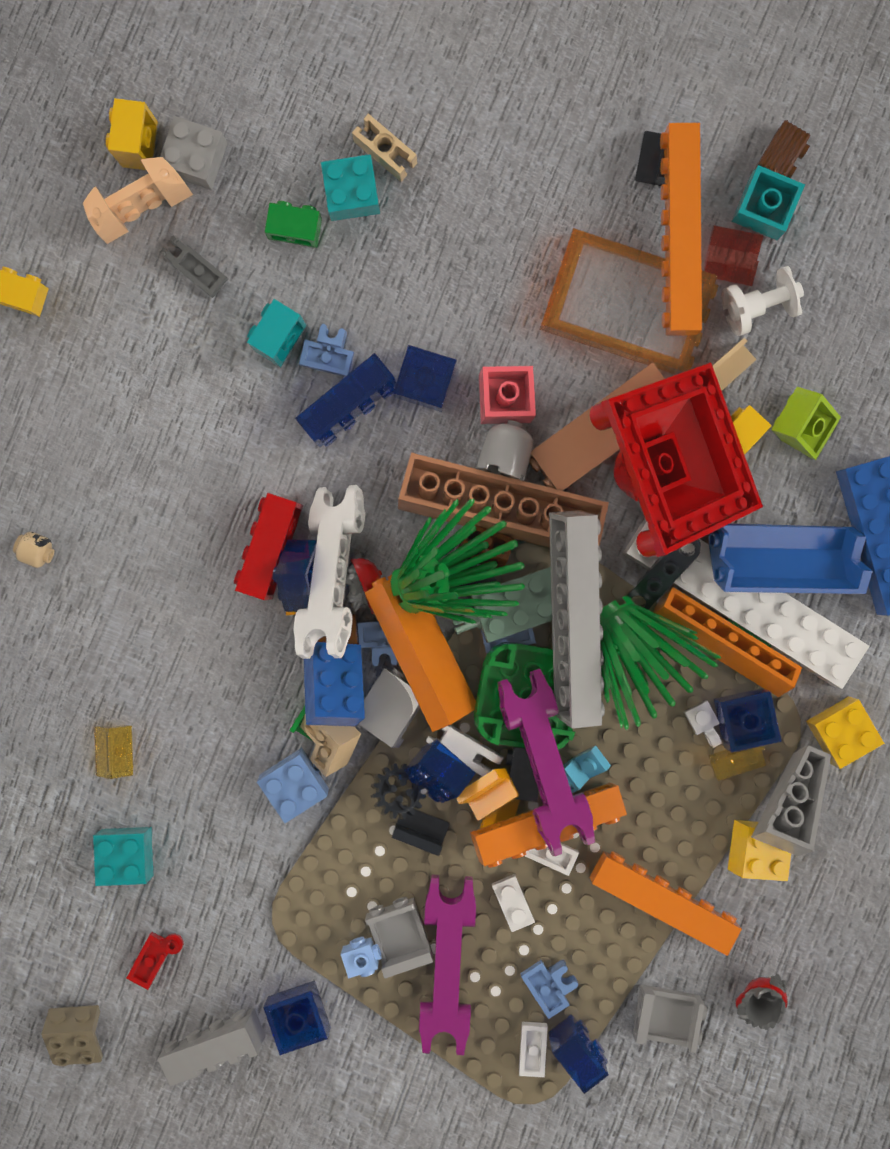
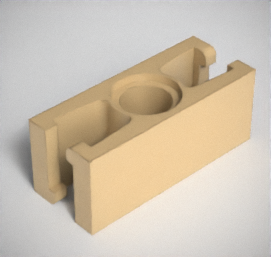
M367 114L364 118V130L369 132L371 129L376 136L373 141H370L360 133L362 129L357 126L352 132L354 143L367 154H371L373 159L402 182L407 173L403 166L399 167L394 162V159L399 155L409 162L410 167L414 168L417 164V154L370 114ZM387 144L391 146V149L387 152H381L379 147Z

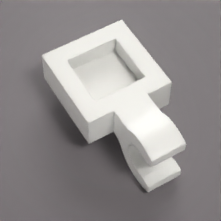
M707 700L684 711L696 735L703 732L709 745L713 748L722 744L719 735L713 728L720 723Z

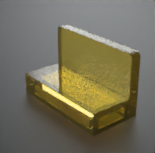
M132 726L94 727L96 776L108 779L132 776Z
M755 740L709 755L716 779L718 781L766 766L762 750H765L764 744Z

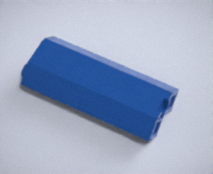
M728 524L709 535V550L714 581L724 592L866 594L873 571L860 561L866 536L854 527Z

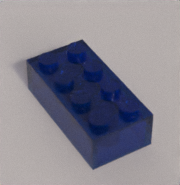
M374 353L295 417V419L314 443L319 447L323 445L328 447L337 439V433L342 429L345 431L349 430L356 424L357 421L355 419L362 413L367 415L376 407L374 403L381 397L385 400L395 392L394 387L397 385L395 377Z

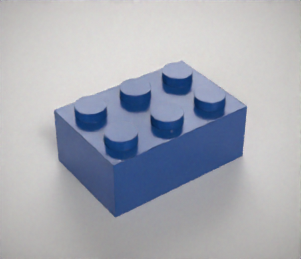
M316 642L313 655L310 659H304L306 725L355 727L365 719L361 645L347 644L342 658H334L328 654L326 642Z

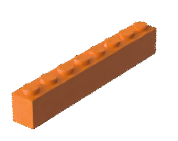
M669 123L665 132L661 133L660 147L664 149V158L661 159L660 171L661 174H665V184L661 186V200H665V210L661 212V225L665 226V235L661 239V250L665 251V261L662 262L661 274L662 277H666V287L662 288V302L666 303V312L662 314V328H666V336L698 335L702 331L700 123Z

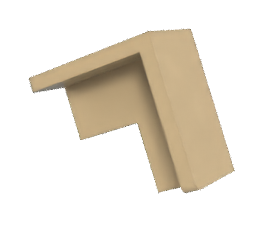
M304 716L300 726L316 744L310 761L325 777L348 764L361 736V733L353 726L306 725V716Z

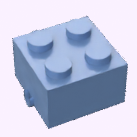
M302 748L261 773L257 780L258 785L284 823H287L326 798L329 787L319 774V769L312 764Z

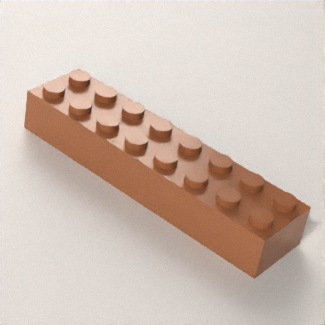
M415 453L410 455L398 498L399 510L435 519L444 509L447 511L452 503L458 499L459 503L446 520L447 522H450L470 499H475L472 507L457 523L458 525L464 526L466 522L470 521L483 508L490 506L492 508L490 513L476 524L477 526L489 529L498 522L505 521L507 523L506 527L497 533L549 548V513L582 511L598 515L601 524V532L598 535V546H600L609 504L597 499Z

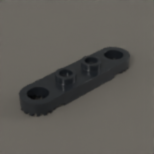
M699 539L691 542L695 547L692 553H684L679 548L665 556H660L628 592L627 596L631 599L634 596H642L646 603L640 606L649 610L699 556L701 550Z

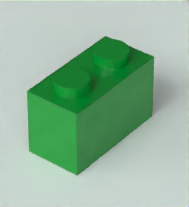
M277 201V204L269 203L264 233L268 240L317 248L322 217L320 211H317L313 206L302 205V208L293 207L291 203L285 201Z

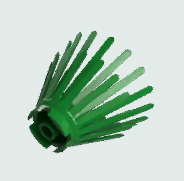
M470 499L436 537L435 535L457 507L459 500H455L447 511L446 509L443 510L424 536L431 523V517H429L422 530H419L402 565L392 573L390 581L393 596L400 595V598L403 600L402 603H399L401 608L409 613L425 612L458 622L463 621L476 624L474 619L454 614L479 618H492L491 615L507 616L508 614L504 611L477 609L468 606L515 607L519 605L518 601L458 599V597L518 591L525 588V585L522 583L501 585L498 581L459 586L524 568L523 562L496 568V561L470 568L518 546L516 540L466 560L487 549L489 543L484 540L505 528L507 523L505 521L498 522L448 554L476 531L475 525L489 514L492 508L490 506L483 508L438 548L439 543L472 507L475 499Z
M624 596L622 598L626 602L625 604L620 606L614 600L606 605L600 614V624L603 628L600 650L604 657V662L601 666V676L604 680V698L608 703L610 700L608 689H611L620 727L622 728L624 725L625 730H628L629 723L613 668L637 727L641 725V720L633 702L632 691L618 655L653 719L657 717V712L648 696L650 693L648 681L637 662L671 707H674L676 702L651 666L663 680H667L670 674L686 692L692 693L693 687L656 648L663 651L674 662L679 663L683 667L690 668L702 679L708 678L707 673L648 626L712 667H718V664L696 648L713 658L720 659L721 657L694 641L699 639L693 635L697 634V632L638 606L629 596Z

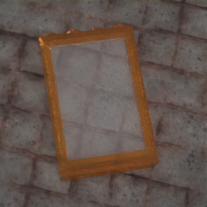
M573 228L539 330L648 366L654 363L657 369L675 375L691 370L695 359L694 356H691L694 346H699L703 335L700 332L698 335L666 336V328H662V314L666 312V303L662 302V288L666 287V277H662L661 267L665 258ZM702 271V323H706L711 309L707 307L710 299L713 300L719 287V285L715 284L718 276Z

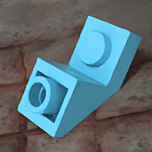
M596 745L579 753L563 765L572 793L580 790L590 778L607 771L611 766Z

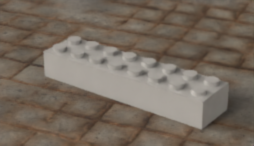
M582 511L549 513L554 696L558 706V715L556 717L572 729L601 726L602 717L605 714L604 704L601 701V691L604 690V680L601 676V666L603 665L604 657L600 650V640L603 638L600 614L602 613L603 605L599 598V588L602 586L599 561L602 554L601 548L598 546L601 524L598 515Z

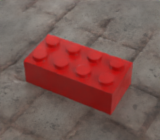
M267 493L266 497L261 498L258 505V511L261 512L258 522L254 521L250 530V536H253L250 546L246 545L242 554V560H244L242 570H238L234 578L235 591L261 600L273 599L304 505Z

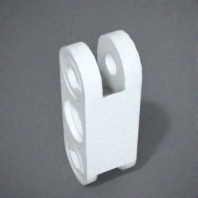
M453 725L442 728L445 732L440 740L428 736L426 742L481 776L492 771L481 763L483 757L497 764H500L504 758L495 750Z

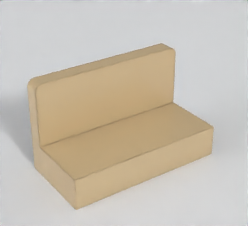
M745 337L713 364L721 391L756 361V358L744 346L748 342Z

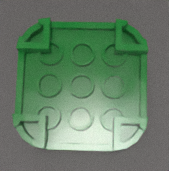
M502 642L494 646L487 653L483 662L474 710L475 727L478 733L487 741L498 746L501 744L525 748L520 729L508 730L500 710L498 682L508 679L515 695L526 699L532 691L530 672L540 669L554 693L553 649L514 642ZM553 716L548 719L559 750L570 740H573L576 732L559 718Z

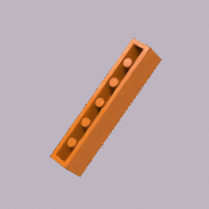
M674 587L659 599L653 612L697 632V634L693 635L699 639L694 641L719 655L721 658L717 660L777 697L795 688L802 669L798 664Z
M609 782L581 792L585 795L593 816V830H596L597 826L603 823L606 825L617 823L620 821V817L627 815L618 785ZM533 810L470 832L478 860L484 867H496L503 863L502 860L512 857V859L521 858L526 855V851L534 848L536 850L547 848L544 839L538 832ZM573 825L566 826L561 831L560 842L572 839L574 837L573 834L578 833L577 829Z
M605 851L602 852L589 877L593 885L726 956L729 955L742 930L736 922L737 918L726 911H723L722 914L715 911L714 905L704 899H701L699 902L691 898L692 894L681 887H678L677 890L670 887L669 881L659 875H656L654 878L646 874L647 870L636 863L633 866L625 863V858L612 851L611 854Z

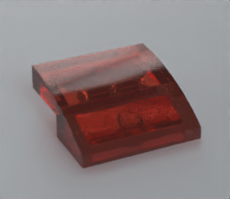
M713 225L703 277L753 286L759 263L757 259L764 235Z

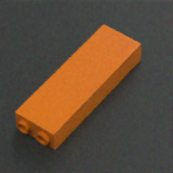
M392 575L387 577L388 581L386 577H383L373 582V588L365 592V595L432 732L437 731L474 711L476 700L434 615L425 612L409 613L402 609L399 603H402L403 600L400 598V595L393 596L390 581Z

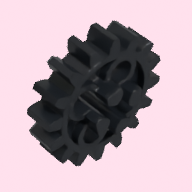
M396 763L391 765V771L388 767H384L382 769L384 775H375L376 780L379 782L371 784V787L376 789V793L372 794L371 798H377L378 800L374 805L375 808L383 807L382 815L390 812V819H396L397 815H399L400 819H405L406 812L413 816L415 815L414 808H422L419 800L426 798V795L421 794V790L425 789L426 785L419 784L423 777L422 775L415 777V768L407 771V764H402L398 768ZM390 776L395 778L394 785H391L388 781ZM407 780L411 781V789L401 791L399 796L390 799V803L385 801L386 794L394 793L398 787L406 785ZM404 798L408 800L407 807L402 805Z

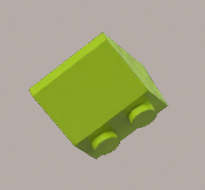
M796 387L793 394L788 398L787 404L780 416L776 418L771 430L781 441L811 459L816 460L841 416L823 394Z

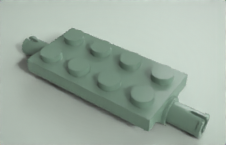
M551 567L501 584L522 583L525 585L523 590L472 595V599L515 600L519 602V605L515 607L474 606L477 609L504 611L508 615H491L492 618L464 615L462 617L474 619L476 624L452 620L453 626L461 623L464 624L454 628L456 634L458 635L478 627V629H482L486 642L489 643L552 621Z

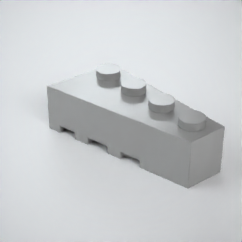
M809 745L793 753L751 838L796 856L814 851L831 754Z

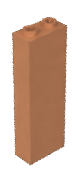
M651 363L598 403L665 378L655 364ZM591 408L532 450L529 464L535 472L541 471L545 477L543 483L546 487L563 491L620 449L616 440V434H614L612 428L600 431L593 426L590 420Z

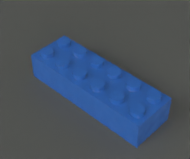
M890 456L836 471L851 527H854L866 536L860 558L861 562L873 571L869 582V590L876 614L884 616L890 615Z

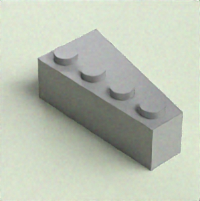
M254 1008L248 1011L242 1009L235 1012L226 1021L220 1019L213 1022L204 1031L200 1032L198 1029L189 1033L184 1040L179 1042L177 1040L170 1041L163 1046L158 1061L169 1085L172 1086L198 1077L203 1069H206L207 1072L215 1071L225 1061H229L230 1065L238 1063L245 1054H248L249 1058L257 1056L266 1034Z

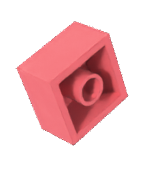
M533 366L482 367L479 374L481 424H507L508 420L519 423H531L536 416Z

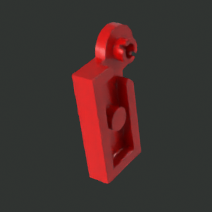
M151 932L126 979L149 990L167 955L177 954L183 948V938L176 933L169 934L164 938Z

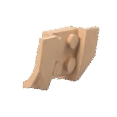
M163 157L142 159L141 161L148 174L104 199L95 186L84 200L83 206L90 224L107 244L129 232L124 224L125 222H132L138 219L142 212L159 207L163 200L166 199L170 206L173 207L193 195L180 175Z

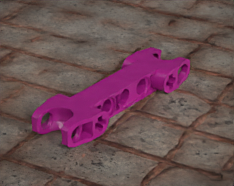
M540 669L530 672L532 691L526 699L515 695L508 679L498 682L500 710L508 730L520 729L543 802V806L533 809L534 819L538 832L544 839L552 856H558L562 854L560 834L568 825H573L577 829L584 845L595 843L593 816L583 793L572 795L548 719L558 715V706L554 693Z
M431 875L425 902L424 925H437L433 1002L420 1001L419 1033L422 1042V1053L430 1054L433 1037L440 1032H447L456 1040V1055L464 1056L466 1042L470 1034L471 1004L459 1003L462 927H475L476 899L473 890V877L465 876L463 892L458 897L447 898L439 889V875Z

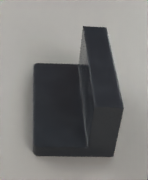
M644 132L635 181L658 186L665 184V174H661L660 171L661 159L664 158V149L660 147L661 133Z
M415 808V815L410 816L406 812L405 819L398 817L392 838L431 854L440 855L443 841L450 825L448 821Z

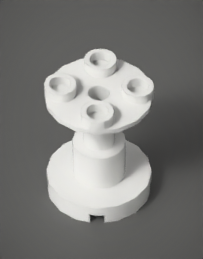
M789 266L777 270V288L762 294L758 290L743 294L742 290L735 284L722 290L723 310L728 309L729 315L725 317L730 329L736 336L751 332V319L764 315L766 308L781 303L788 315L793 318L802 314L800 298L804 296L803 287L800 282L795 283Z

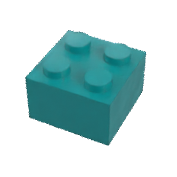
M371 154L321 162L328 213L331 221L380 214Z
M758 165L749 177L731 222L778 240L787 231L806 184Z
M273 299L271 304L267 303L261 312L262 319L258 325H253L247 335V343L256 353L281 368L307 325L300 314Z
M152 827L101 829L93 835L95 886L147 884L154 876Z

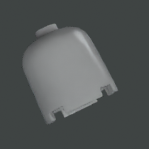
M508 420L507 424L500 423L494 425L486 435L475 469L525 481L533 449L532 436L528 431L522 429L521 423Z

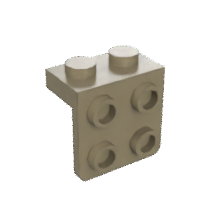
M98 1005L50 1008L48 1010L41 1035L54 1065H88L102 1061L103 1054L95 1034L101 1012Z

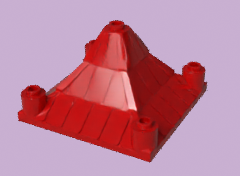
M711 362L609 398L591 408L590 420L593 426L600 431L612 428L614 434H616L620 452L617 455L614 466L615 482L629 497L639 501L644 517L648 522L649 530L641 531L636 540L637 549L643 556H665L763 507Z

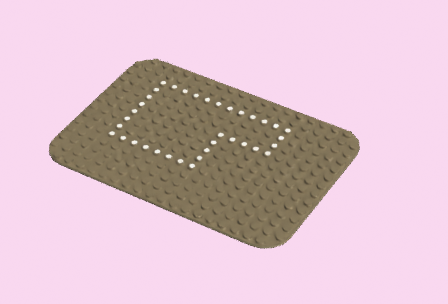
M529 542L518 545L510 553L505 566L523 562L524 568L494 577L502 584L551 567L550 548ZM599 563V572L602 576L599 598L602 601L603 608L614 600L620 606L625 604L626 602L622 597L627 596L634 586ZM634 596L632 598L636 605L640 606L646 603L642 596ZM657 602L653 604L649 611H654ZM552 621L532 627L536 643L530 645L553 649ZM650 626L648 627L707 673L708 678L702 679L690 668L683 667L679 663L674 662L663 651L656 648L693 687V692L688 693L670 674L667 680H663L651 666L676 702L675 706L671 707L637 662L648 681L650 689L648 696L657 712V717L653 719L618 655L632 691L631 696L641 720V725L639 727L635 725L613 668L629 723V729L625 730L624 725L622 728L620 727L611 689H608L610 696L608 703L604 698L603 691H601V701L605 708L602 725L573 728V731L576 732L573 740H570L558 751L564 765L579 753L596 745L611 766L607 771L590 778L580 790L573 792L572 795L609 782L619 786L627 815L620 817V821L617 823L598 825L597 829L594 830V844L584 845L579 833L573 834L574 837L570 840L560 842L579 852L569 876L525 856L517 859L509 857L502 860V864L491 868L488 866L484 867L479 862L470 832L480 829L482 820L476 819L469 803L459 804L455 794L483 776L426 742L428 736L440 740L445 731L439 729L432 732L420 708L401 738L404 741L399 748H391L381 740L378 742L281 883L272 903V925L279 942L293 956L422 1044L419 1033L420 1001L433 1002L437 925H424L425 902L431 875H439V889L447 898L458 897L463 892L465 876L473 877L476 920L475 927H462L459 1003L471 1004L470 1034L466 1042L464 1056L456 1055V1040L447 1032H440L433 1037L431 1051L496 1096L514 1104H537L550 1099L568 1083L674 929V927L592 884L589 877L602 852L605 851L611 854L613 851L625 858V863L631 866L636 863L647 870L646 874L654 878L656 875L663 877L670 882V887L676 890L678 887H681L692 894L691 898L695 899L731 846L734 820L748 821L788 764L801 739V718L794 701L787 693L777 697L721 661L696 648L718 664V667H712ZM478 627L458 635L454 632L447 642L475 700L477 699L483 662L487 655L481 629H478ZM705 700L709 702L720 723L713 728L719 735L722 744L714 748L709 745L703 732L698 735L695 734L684 711ZM474 711L451 724L504 757L500 764L483 757L481 760L482 764L491 770L505 768L509 774L510 765H506L507 751L512 750L513 746L501 744L498 746L482 737L474 724ZM397 763L398 768L402 764H407V771L412 768L416 769L415 777L422 775L423 778L419 781V784L426 785V788L421 790V794L426 795V798L419 800L422 808L417 810L448 821L450 824L439 856L392 838L399 815H397L396 819H390V812L382 815L383 807L375 808L374 805L378 800L377 798H371V795L376 793V789H373L371 784L379 782L376 780L375 775H384L382 772L384 767H388L391 771L392 764ZM392 776L388 779L391 785H394L395 778ZM407 780V784L398 787L394 793L386 794L385 801L390 803L392 797L399 796L403 790L411 789V781ZM540 793L538 795V802L520 800L515 816L543 806ZM404 798L402 805L408 806V800ZM515 874L535 923L511 932L492 883ZM402 897H407V899L414 897L433 952V962L384 978L380 959L378 969L372 975L367 977L358 975L348 979L341 957L343 946L350 944L351 940L358 937H364L365 939L372 937L375 945L370 927L365 922L366 914L369 913V910L378 905H383V907L393 905V901ZM540 960L543 961L548 970L549 967L560 960H565L568 970L562 975V978L574 975L578 981V987L565 995L570 1006L548 1019L523 981L520 973ZM522 1022L547 1023L545 1077L519 1076Z

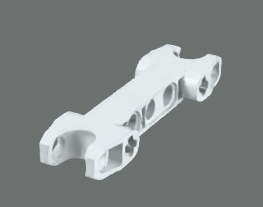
M349 485L344 500L334 507L332 492L328 491L326 487H321L316 491L310 508L308 526L310 533L317 536L308 608L297 610L293 628L296 655L303 659H310L316 642L323 636L327 638L326 649L328 654L334 658H342L351 635L352 613L348 607L342 606L352 533H361L365 521L363 492L357 485Z

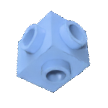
M364 937L355 938L350 941V944L343 946L341 951L348 979L361 975V977L372 975L378 969L379 960L382 959L379 945H374L372 937L366 939Z

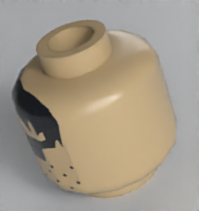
M31 531L24 535L21 534L16 539L13 547V552L16 553L18 561L35 568L42 567L45 563H50L55 552L52 549V542L49 538Z

